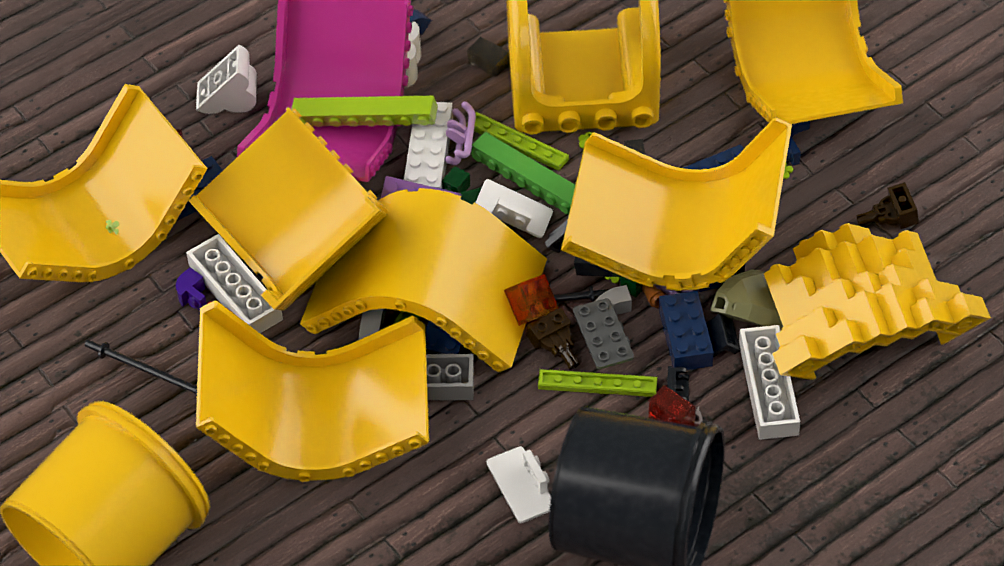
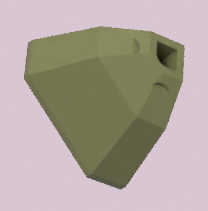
M752 269L733 275L716 292L710 311L716 314L720 313L733 320L754 323L760 327L779 325L780 331L783 328L764 276L765 271Z

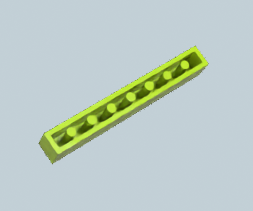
M434 96L294 98L292 109L295 108L302 115L300 120L304 124L308 122L311 126L316 127L358 125L409 126L435 124L438 105Z

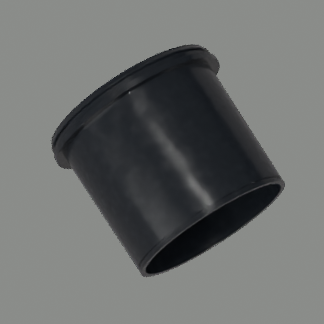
M585 406L579 408L565 435L553 481L549 509V540L553 550L621 566H702L716 518L725 459V435L723 428L718 424L713 425L712 421L703 420L698 427Z

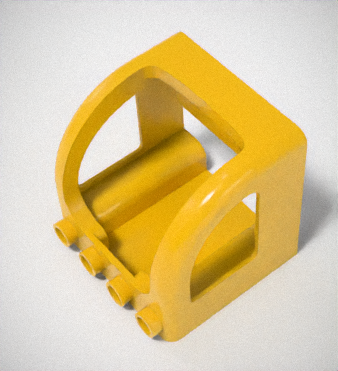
M506 0L514 127L516 130L531 135L544 131L561 130L566 133H572L579 129L594 128L608 131L615 127L635 126L646 128L659 120L661 51L658 0H639V7L626 8L620 11L617 15V28L540 33L538 18L528 14L527 0Z

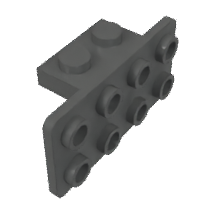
M608 298L573 308L574 316L597 369L607 368L634 359L629 338L625 336L623 324L618 320Z

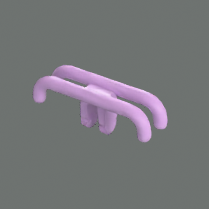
M466 101L462 102L461 106L469 115L467 127L465 116L456 108L452 110V114L457 117L459 122L455 120L447 121L446 136L456 142L454 158L451 156L445 157V162L450 165L459 164L461 158H467L471 153L476 113L473 107Z

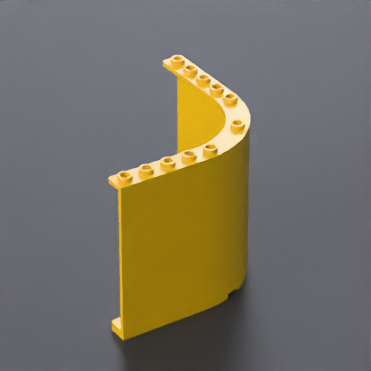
M723 0L727 6L725 18L728 20L729 27L726 28L728 38H731L736 63L735 74L737 77H740L747 102L751 103L752 107L767 122L770 123L776 117L787 123L794 124L903 103L901 85L882 71L874 63L873 59L866 55L868 48L864 36L860 37L858 27H861L857 0Z
M125 84L90 145L76 160L77 164L70 170L66 168L54 175V179L46 182L44 180L35 182L0 180V253L20 279L94 282L113 277L132 269L166 239L167 234L176 223V220L208 168L139 86ZM111 220L112 223L118 221L119 226L116 229L119 230V233L117 235L114 231L109 233L106 229L108 224L105 221Z
M289 107L285 109L286 112L199 194L193 195L188 200L256 275L260 273L263 276L261 281L267 289L261 296L274 310L285 311L387 215L385 213L387 208L377 200L378 197L371 190L367 192L351 174L354 171L346 163L342 165L339 161L341 157L334 150L330 152L326 147L328 143L321 136L317 138L313 134L315 129L308 122L304 124L300 120L302 115L295 108L291 110Z
M775 117L732 161L719 167L700 170L670 166L608 139L601 134L592 133L585 141L561 250L629 280L650 287L656 284L667 286L666 290H697L707 288L709 284L714 282H724L733 276L774 237L792 124Z
M419 188L418 191L410 192L407 189L400 190L378 200L387 208L385 212L387 215L317 280L300 325L306 328L308 332L317 334L365 311L373 309L405 311L433 322L478 356L479 359L491 366L493 370L501 372L512 367L547 258L496 216L475 202L470 204L461 200L459 195L435 189Z
M213 301L200 307L196 428L251 466L257 468V470L301 482L352 477L357 473L369 470L374 466L418 449L429 443L425 324L415 316H411L349 345L327 350V354L315 355V351L300 350L297 353L287 351L286 347L280 346L264 337L218 301Z

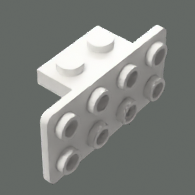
M489 179L484 181L475 202L499 220L538 238L543 237L553 213L551 208Z
M517 447L487 460L490 472L519 523H524L549 512L551 496L548 493L549 477L546 471L542 472L540 461L537 456H533L531 450L525 451L523 447Z

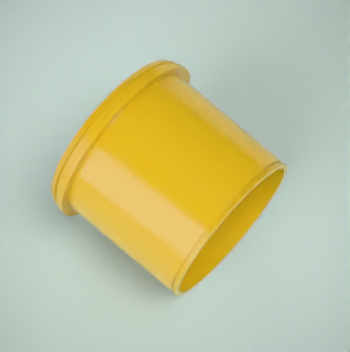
M97 401L78 412V426L0 506V514L7 528L24 550L40 566H151L187 528L197 529L204 523L210 509V502L202 484L193 471L157 433L122 408L108 402Z

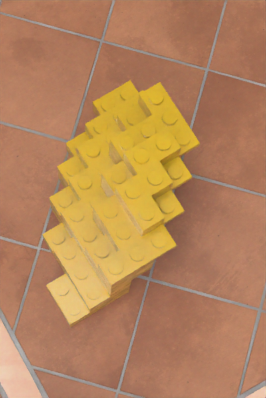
M850 223L841 225L839 230L835 232L819 230L814 233V236L800 241L799 245L793 248L797 259L795 264L791 266L775 264L764 273L783 324L782 331L776 333L780 345L779 350L772 354L780 375L814 380L816 379L814 371L848 352L860 354L874 345L888 346L900 338L914 339L928 330L936 332L941 345H944L991 319L982 297L964 294L960 292L958 285L936 280L918 233L909 230L900 232L898 237L894 239L874 236L869 228Z

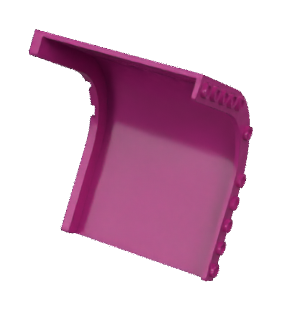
M278 0L273 82H276L275 90L270 92L267 104L268 114L264 113L260 123L238 145L237 157L286 112V108L292 109L294 98L403 96L404 88L408 85L406 69L409 68L410 64L407 52L411 48V41L408 40L409 34L412 31L410 16L413 15V5H411V0ZM401 125L312 127L315 129L313 134L317 138L321 136L328 143L326 145L327 149L330 152L334 150L341 157L339 159L342 165L346 163L354 171L351 174L357 181L369 182L375 176L376 171H379L384 161L387 160L388 154L392 153L397 127Z

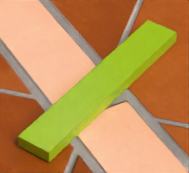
M476 112L475 132L481 135L487 132L522 154L558 171L569 160L568 154Z
M540 369L538 389L656 397L658 377Z

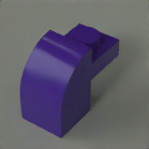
M189 267L176 281L179 302L183 307L189 303L191 307L200 310V307L207 305L206 298L201 293L206 289L204 278Z

